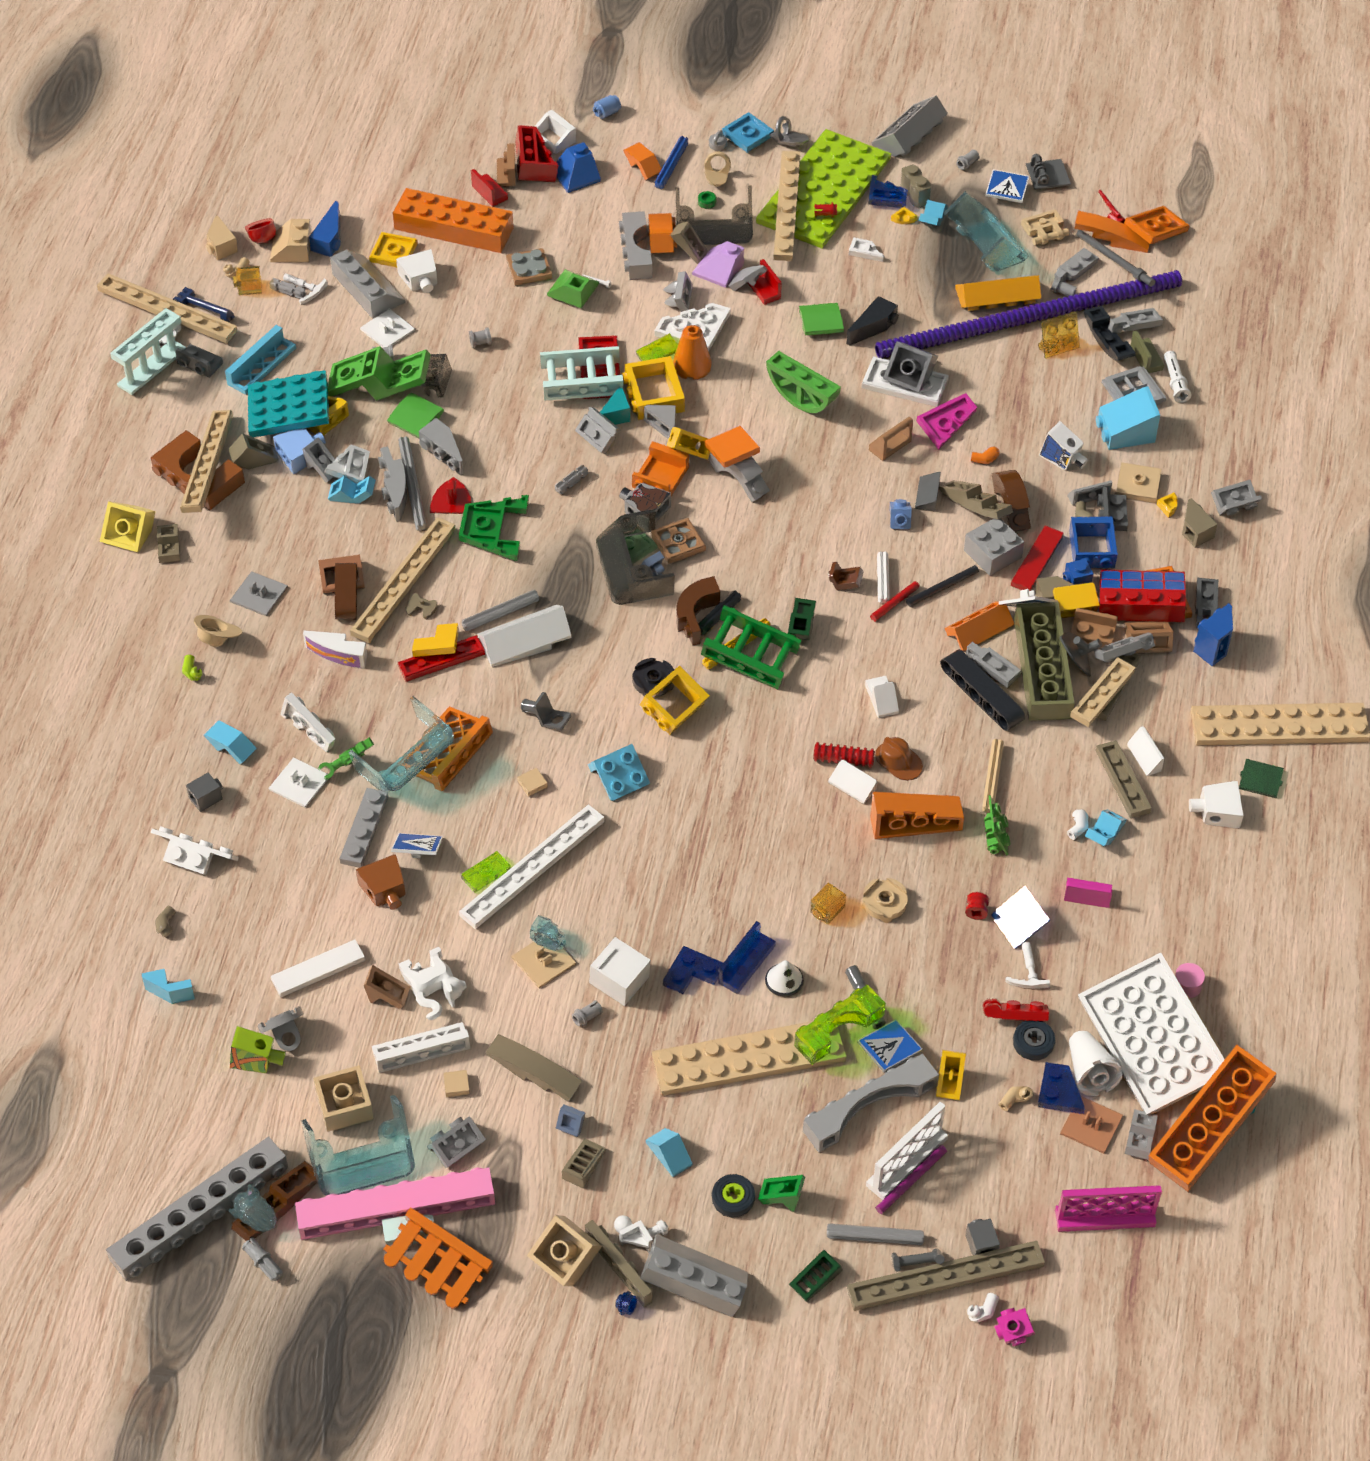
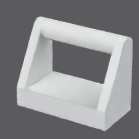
M553 110L545 113L535 125L540 134L550 129L560 137L554 145L541 135L545 141L546 148L554 154L559 153L576 142V128Z

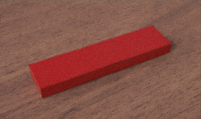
M1044 526L1011 581L1012 587L1020 590L1029 589V591L1033 589L1037 579L1061 542L1064 535L1063 532Z
M475 635L458 641L455 653L411 657L399 661L398 667L405 682L483 656L485 655V649L478 636Z

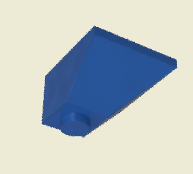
M584 142L568 147L556 161L558 164L556 178L567 193L601 182L593 154Z

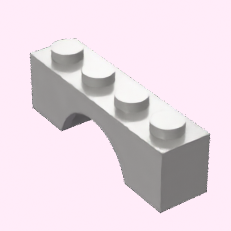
M645 211L622 213V221H619V232H623L621 234V246L625 245V247H622L623 259H627V261H624L625 272H629V280L652 278L651 252L636 245L641 240L647 238Z

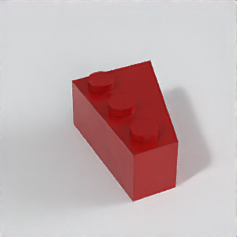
M518 125L515 141L518 180L555 182L558 164L556 161H553L552 153L550 150H547L545 141L536 126Z

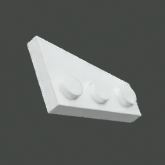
M292 692L284 699L280 715L285 719L290 717L294 721L293 726L298 730L304 728L309 739L325 752L332 749L336 740L334 733L320 723L319 717L305 707V703L300 697H296Z

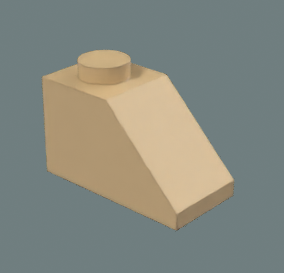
M219 216L214 217L206 235L208 241L206 248L210 255L213 254L217 260L237 253L238 249L235 236Z

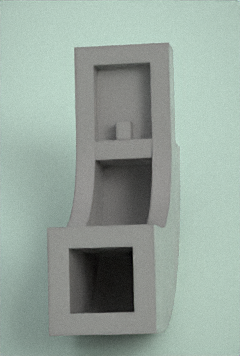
M710 453L708 460L715 472L727 471L739 481L751 502L756 501L770 491L760 475L763 472L752 457L724 468Z

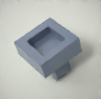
M659 551L643 560L639 570L643 575L651 572V575L657 579L665 571L661 565L665 557Z
M564 1104L559 1111L556 1129L578 1137L582 1130L585 1112Z

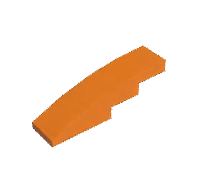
M1078 210L1074 229L1093 232V238L1111 241L1110 247L1148 253L1150 243L1127 225L1097 214Z

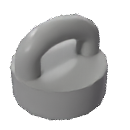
M722 130L709 137V147L715 151H721L727 147V137L723 135Z

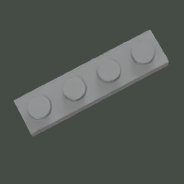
M366 788L339 858L340 864L359 868L363 866L388 800V792Z

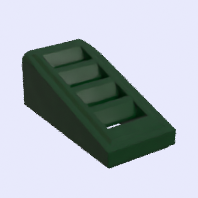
M822 1250L789 1283V1286L805 1302H808L837 1277L843 1269L825 1250ZM825 1262L831 1270L827 1272L821 1264ZM818 1269L824 1276L820 1278L814 1270ZM808 1275L817 1282L815 1285L806 1278ZM801 1281L810 1288L808 1292L799 1285Z

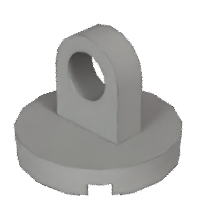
M299 1006L294 1008L295 1013L293 1010H288L270 1018L265 1023L266 1026L263 1022L259 1023L257 1027L260 1033L272 1030L281 1049L291 1051L297 1048L300 1044L301 1036L294 1019L304 1015L302 1008ZM291 1032L295 1035L296 1040L293 1045L288 1046L283 1043L282 1036L285 1033Z

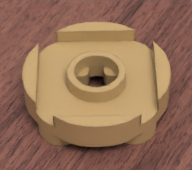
M878 878L869 882L864 888L862 906L872 917L880 919L884 923H889L905 912L908 902L907 891L899 881L892 878L879 881ZM880 897H890L889 902L881 901Z

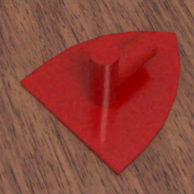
M455 477L444 482L432 497L430 513L463 514L465 504L471 503V497L467 488Z

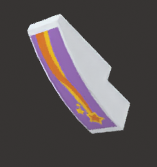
M304 630L305 647L313 653L337 664L365 669L367 660L366 642L347 641L346 634Z

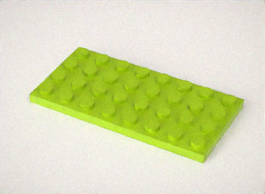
M825 129L800 161L794 238L823 249L890 161L891 153ZM779 189L756 217L757 224L772 230L776 229ZM831 202L837 204V216H814V211H822V209H814V204H831Z

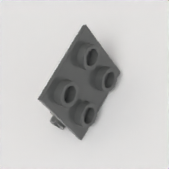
M1033 154L1031 163L1025 164L1035 190L1071 185L1062 159L1042 161L1041 155Z

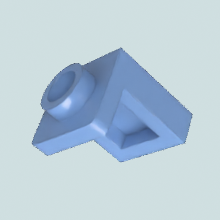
M903 499L890 502V528L910 529L912 513L910 502Z

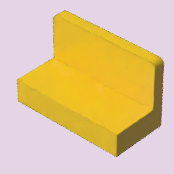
M1094 583L1053 589L1054 599L1059 602L1061 618L1074 617L1076 608L1094 612L1098 610L1099 601Z

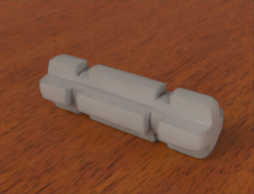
M272 278L269 283L271 289L276 291L279 289V292L290 296L295 295L299 299L303 298L306 294L305 288L296 287V285L285 281L280 282L276 278Z
M580 465L576 470L562 479L563 482L559 481L555 484V491L560 495L565 493L567 488L570 489L588 475V468Z

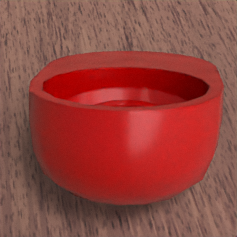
M272 218L258 220L245 226L249 238L255 243L268 242L276 235V227Z

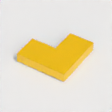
M458 623L437 625L435 637L414 639L412 647L413 657L455 653L459 633Z

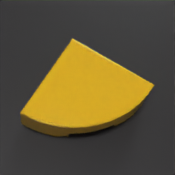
M902 207L891 215V221L898 224H911L916 222L918 218L916 214L906 207Z
M1173 492L1157 500L1156 505L1168 518L1176 512L1177 496Z

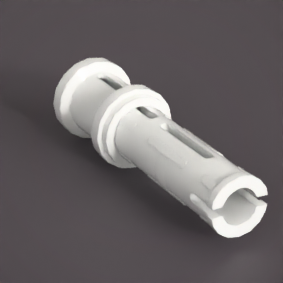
M1168 351L1164 354V359L1171 377L1170 387L1174 390V400L1178 403L1188 401L1192 394L1187 388V379L1182 376L1176 352Z

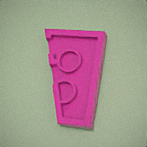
M964 393L917 416L916 422L939 450L976 412L977 406L967 393Z

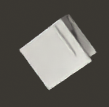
M614 937L590 965L589 983L625 1006L649 978L651 960Z

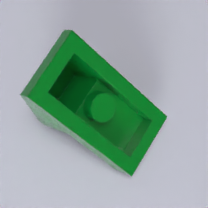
M794 1175L765 1178L758 1200L763 1205L783 1203L794 1212L802 1191L805 1176Z

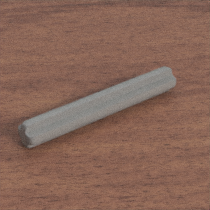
M531 590L463 619L462 626L465 631L472 630L539 601V595L536 590Z
M843 1224L827 1225V1237L832 1239L922 1245L924 1242V1231Z

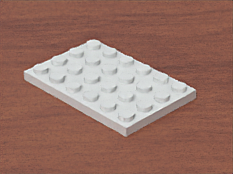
M1162 953L1078 994L1080 1002L1110 1054L1120 1064L1121 1072L1146 1115L1154 1114L1201 1090L1225 1060Z

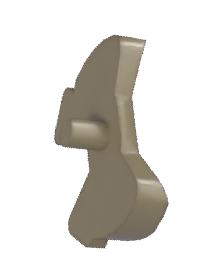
M414 593L410 597L408 606L405 609L407 614L411 616L417 608L423 609V618L426 619L436 612L437 601H428Z

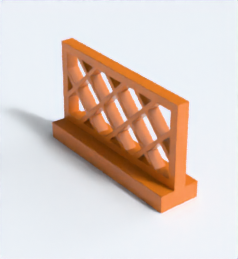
M449 706L398 764L399 769L434 784L435 789L443 791L492 735L493 730L489 718L483 715L477 718ZM451 715L456 716L459 719L456 721L446 723V720ZM474 724L470 729L463 730V725ZM460 726L461 731L448 733V729ZM445 730L446 735L433 737L438 731ZM462 737L458 743L451 745V739ZM448 742V746L435 747V743ZM432 744V750L421 752L424 746ZM450 752L445 758L438 759L437 754ZM435 756L434 761L426 763L422 761V758ZM417 759L420 761L418 765H408L410 761ZM437 767L431 774L424 771V769Z

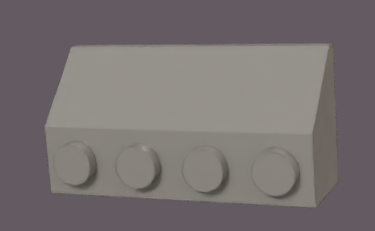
M937 95L915 103L875 138L871 144L876 148L891 153L893 157L900 154L904 156L911 151L912 146L922 141L921 138L930 134L933 131V127L943 122L942 118L948 113Z
M346 249L330 257L332 274L372 319L388 309H393L405 303V299L364 255Z
M656 1234L640 1279L733 1317L741 1305L747 1287L748 1272Z

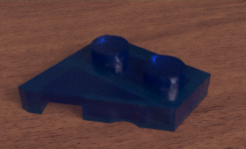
M872 175L868 205L895 208L906 207L907 189L896 186L889 181L883 183L877 180L878 176Z
M1045 1062L1038 1107L1084 1114V1104L1069 1065Z

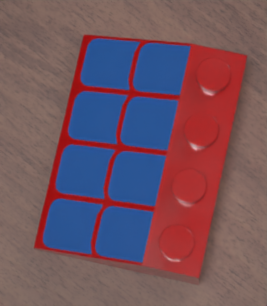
M1100 570L1099 613L1117 616V621L1185 622V572Z

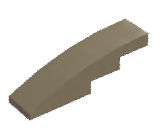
M953 480L939 487V491L951 500L980 515L1000 519L1013 513L1012 505L998 503L996 495L983 493L980 484Z
M500 1034L496 1036L485 1054L522 1080L528 1078L545 1091L549 1088L567 1102L572 1098L582 1082L581 1079L553 1061Z

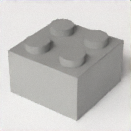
M993 518L970 531L965 536L964 551L989 576L1022 558L1024 541L1001 518Z

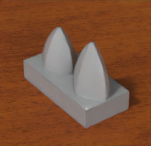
M686 271L679 272L677 280L663 289L665 292L673 293L664 303L671 307H678L681 312L689 310L693 287Z

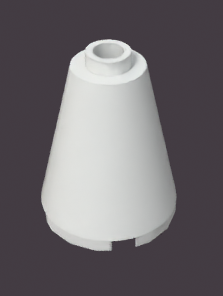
M1075 1032L1069 1040L1079 1090L1087 1096H1098V1092L1106 1090V1092L1111 1091L1122 1079L1123 1074L1120 1064L1090 1032Z

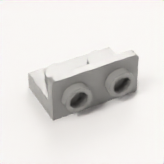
M460 1116L449 1124L451 1127L449 1131L443 1133L441 1130L430 1138L432 1143L427 1147L429 1150L433 1149L445 1168L486 1140L470 1116L464 1120Z

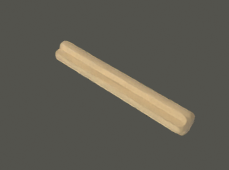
M994 739L992 741L982 806L984 813H990L988 795H991L994 802L996 800L1004 745L1001 739Z

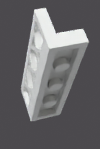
M461 1022L372 1046V1051L378 1072L382 1073L470 1049V1041L467 1029L464 1028V1024Z

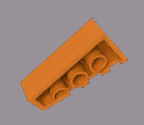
M873 792L870 818L874 839L963 830L964 814L960 796Z

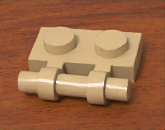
M1056 209L1024 218L1021 221V225L1029 237L1037 235V237L1032 238L1033 245H1044L1048 241H1058L1069 235L1068 228L1061 229L1064 221Z

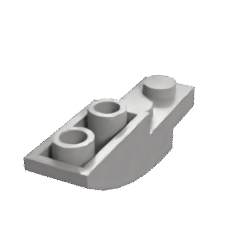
M387 446L380 448L381 457H378L380 468L385 469L384 488H381L384 500L388 499L389 501L387 503L390 515L394 514L397 522L401 520L406 507V477L402 459L393 461Z

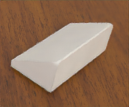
M1142 726L1129 740L1127 746L1145 774L1150 776L1162 771L1165 758L1146 728Z
M844 760L839 762L828 780V783L863 804L877 790L876 779Z

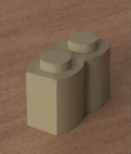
M912 164L903 167L900 184L902 192L909 196L911 204L916 208L926 206L927 200H930L931 192L929 180L922 176V171L918 166Z

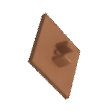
M1079 1095L1060 1134L1105 1154L1123 1114Z

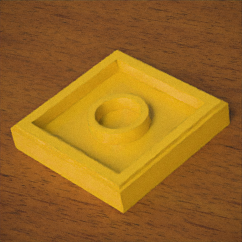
M381 232L369 256V261L397 268L396 259L412 255L418 245V239Z

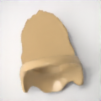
M720 151L713 152L705 159V177L708 183L716 187L726 183L727 174L731 169V161L725 153ZM715 156L723 157L726 165L722 169H714L711 165L712 158Z

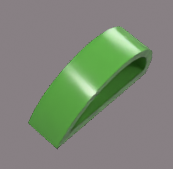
M780 351L776 352L766 361L768 374L778 392L789 403L808 413L821 412L840 394L841 386Z

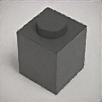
M209 772L186 785L188 798L199 812L223 800L221 793L223 786L218 778L214 779Z
M991 1218L986 1220L976 1219L967 1224L965 1236L972 1255L999 1249L1000 1243Z

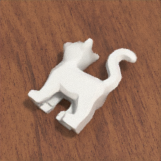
M440 947L429 951L431 967L422 970L421 964L418 962L411 969L412 962L409 959L399 963V969L404 980L412 987L416 1001L422 1007L433 1009L426 1016L428 1020L437 1019L441 1015L442 1006L435 1000L426 999L427 996L443 988L445 997L453 1008L455 1007V999L460 997L462 991L467 988L465 981L454 977L450 967L442 960Z

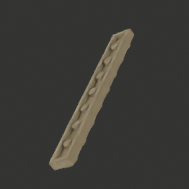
M1036 1240L946 1261L942 1264L929 1265L848 1284L847 1291L853 1310L857 1311L1044 1267L1045 1261Z

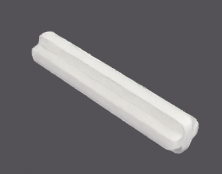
M880 551L877 554L878 602L880 604L888 602L890 598L889 555L886 551Z

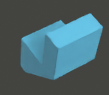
M927 200L924 214H920L919 221L940 226L948 205Z
M343 476L331 484L328 500L359 504L372 496L376 480L368 476L356 484L346 476Z
M220 720L203 735L217 751L225 748L239 764L243 763L257 749L241 731Z
M1109 809L1103 810L1095 826L1088 828L1085 836L1103 846L1110 845L1125 825L1127 819Z
M165 969L141 973L145 990L171 1004L195 999L191 979L168 984Z

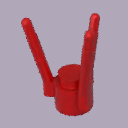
M1098 190L1103 201L1111 210L1107 218L1124 224L1126 219L1115 209L1102 190Z

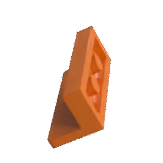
M995 601L945 628L947 636H956L961 650L966 651L970 643L979 644L1013 626L1014 621L1008 606L999 605V601Z

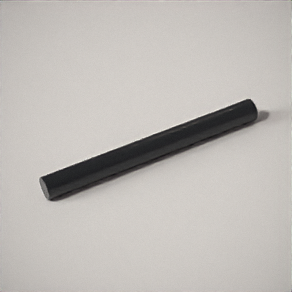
M973 565L906 599V603L911 607L978 573L979 569L976 565Z

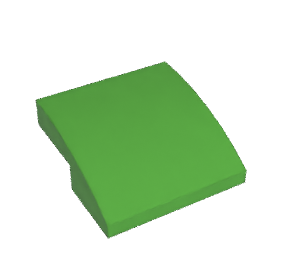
M838 303L799 306V314L802 319V328L805 336L844 332Z
M411 392L398 404L387 421L389 424L419 438V430L435 418L439 420L444 412V408Z

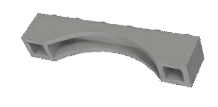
M923 1053L917 1057H910L903 1065L897 1068H890L883 1076L869 1080L865 1086L858 1090L853 1089L840 1100H833L822 1110L808 1114L803 1122V1132L819 1153L839 1142L842 1131L850 1119L867 1105L890 1097H919L937 1087L939 1074Z

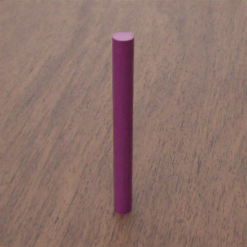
M940 1145L875 1207L877 1212L883 1214L947 1153V1149Z

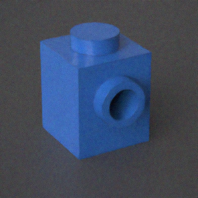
M1086 558L1066 563L1063 579L1074 585L1092 583L1093 572Z

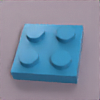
M749 112L722 128L723 135L745 152H749L770 139V134L774 133L772 128Z

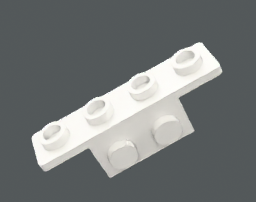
M161 826L159 830H151L153 834L170 839L163 861L205 875L207 874L213 854L238 861L239 857L232 855L234 850L222 846L220 850L212 848L213 843L204 840L196 843L192 841V836L180 833L178 837L172 835L173 830Z

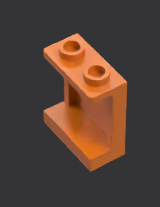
M652 441L646 461L638 473L633 472L632 488L635 489L640 483H645L670 492L672 496L689 469V453Z

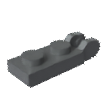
M1197 577L1196 627L1203 620L1202 615L1211 617L1218 609V579Z

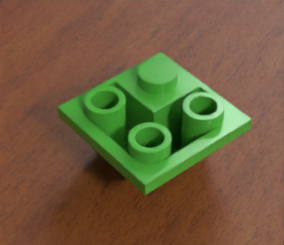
M565 269L548 291L547 296L582 308L599 285V281Z

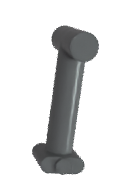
M937 1248L929 1253L900 1257L895 1252L891 1254L892 1266L896 1272L900 1271L901 1266L930 1262L942 1264L945 1261L942 1252Z

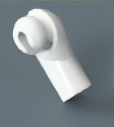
M1077 809L1072 814L1075 817L1076 825L1067 831V835L1072 840H1075L1088 829V814L1083 809Z
M988 1293L983 1306L975 1305L974 1307L971 1305L967 1310L969 1319L978 1323L992 1318L999 1297L996 1294Z

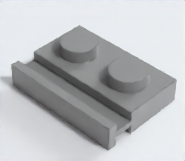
M589 407V412L584 415L575 431L599 452L606 454L616 438V433L620 432V429L597 409Z

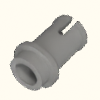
M972 149L966 155L959 156L956 161L957 167L961 170L968 169L972 163L980 158L979 153Z
M1059 278V280H1054L1051 290H1054V293L1059 292L1066 296H1074L1077 287L1062 282V279Z
M595 1000L582 1009L574 1010L572 1019L577 1026H585L587 1021L601 1015L603 1009L600 1003Z

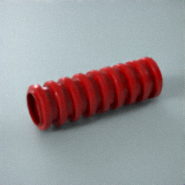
M816 742L813 759L816 762L818 760H821V762L826 760L828 763L835 761V764L844 760L851 765L855 764V766H858L860 764L862 767L869 765V768H872L875 751L874 748L867 750L866 747L864 749L857 747L855 749L853 746L847 748V745L840 747V744L833 746L832 743L830 745H826V743L821 745L819 742Z

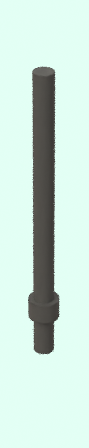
M1083 230L1077 231L1076 235L1133 274L1135 279L1140 282L1143 281L1150 287L1155 284V280L1148 276L1146 271L1135 267Z

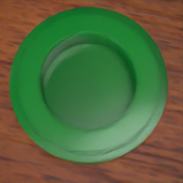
M710 191L701 192L698 195V205L704 209H711L716 205L717 197Z

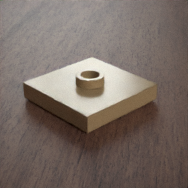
M1121 462L1115 495H1126L1127 499L1156 503L1162 469Z

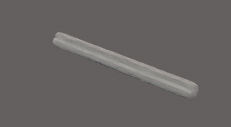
M407 436L400 437L398 441L415 527L418 531L426 530V519L410 441Z

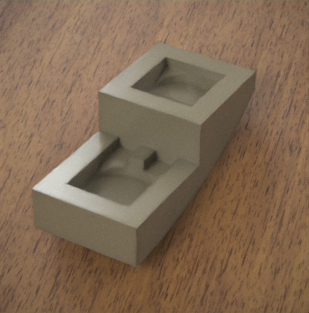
M178 524L157 526L159 563L180 561Z

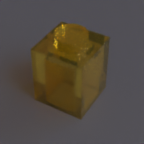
M259 266L236 268V276H233L234 288L238 287L239 295L262 294Z
M828 882L811 899L810 912L816 919L829 924L845 908L846 894Z

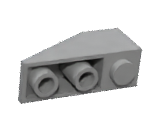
M435 418L419 430V444L424 450L431 452L437 460L443 461L452 471H456L462 476L464 474L463 460L451 429Z

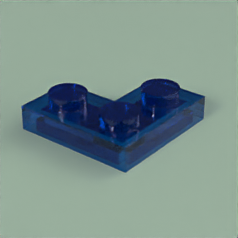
M683 946L664 977L663 986L684 994L693 977L715 985L725 968V963Z

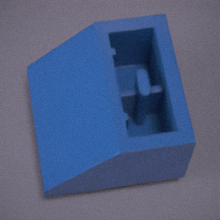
M1228 603L1223 608H1218L1211 617L1203 619L1198 625V634L1195 638L1193 652L1211 666H1214L1227 656L1233 632L1232 605Z

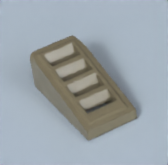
M689 221L679 223L670 234L673 240L697 264L700 263L708 252Z
M584 1139L563 1168L562 1179L584 1189L604 1155L606 1148ZM586 1147H588L590 1149L597 1151V1153L594 1154L585 1149ZM582 1154L591 1157L592 1160L590 1161L582 1157ZM578 1161L587 1164V1167L578 1164ZM574 1168H577V1169H579V1170H581V1171H583V1172H582V1174H581V1173H579V1172H577V1171H575V1170H573V1169H574Z

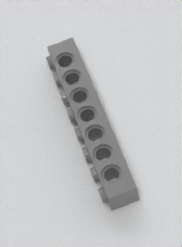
M268 1136L107 1248L106 1252L110 1262L125 1281L132 1277H137L147 1266L160 1261L164 1254L173 1248L180 1247L193 1234L200 1233L211 1221L221 1218L227 1210L234 1205L241 1204L254 1191L261 1190L268 1181L274 1177L281 1176L288 1168L286 1156ZM258 1166H265L262 1169H256ZM238 1180H245L242 1183H236ZM218 1194H224L222 1197H215ZM198 1208H204L202 1211H195ZM178 1222H184L180 1226H175ZM158 1236H164L160 1240H154ZM139 1250H142V1251H143L142 1253H140V1254H138V1255H133L136 1251H139Z

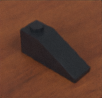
M878 296L847 330L846 344L850 346L887 331L898 320V305Z

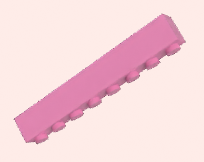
M478 1167L462 1173L451 1172L445 1176H428L422 1180L402 1181L390 1186L379 1185L368 1190L356 1189L346 1194H329L324 1198H307L301 1202H296L295 1207L301 1240L381 1226L383 1225V1219L405 1216L410 1207L422 1215L435 1216L495 1205L490 1169Z

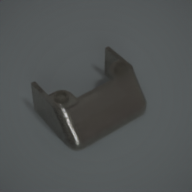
M746 184V203H740L733 207L732 219L694 220L692 208L686 205L680 206L679 187H674L676 226L679 223L689 221L704 245H718L727 241L734 244H744L752 239V185Z
M655 509L621 515L596 538V548L609 595L615 604L623 605L674 595V573L653 576L648 566H633L625 537L649 533L655 530Z

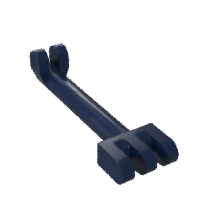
M184 287L182 292H179L177 297L175 296L172 299L185 305L190 303L220 314V319L226 322H230L229 320L234 318V313L231 310L196 298L194 290Z

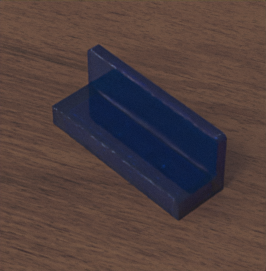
M758 921L754 923L719 968L718 983L736 994L741 991L776 946L775 940L760 932L761 923Z

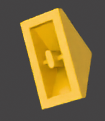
M942 1050L936 1097L960 1100L966 1053Z

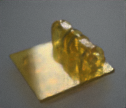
M1076 311L1041 322L1043 340L1038 343V347L1044 351L1045 359L1080 348Z

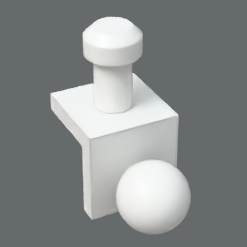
M625 1215L617 1217L614 1222V1228L619 1233L621 1246L629 1243L645 1247L648 1253L653 1244L652 1238L656 1234L665 1235L669 1230L666 1222L663 1220L656 1222V1225L648 1230L641 1220L632 1224L631 1219Z

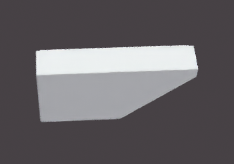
M853 237L849 248V255L883 262L884 255L879 253L872 241Z

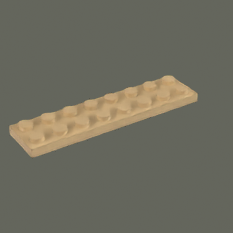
M1364 703L1191 706L1190 711L1196 746L1370 742V730Z
M832 1017L652 1051V1059L661 1096L845 1062L846 1054L836 1019Z

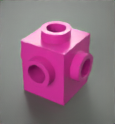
M1010 1308L1000 1312L1001 1317L997 1318L998 1325L994 1326L999 1340L1004 1339L1006 1344L1011 1343L1013 1347L1026 1343L1027 1337L1035 1335L1025 1308L1015 1311V1308ZM1012 1324H1017L1015 1330H1010Z

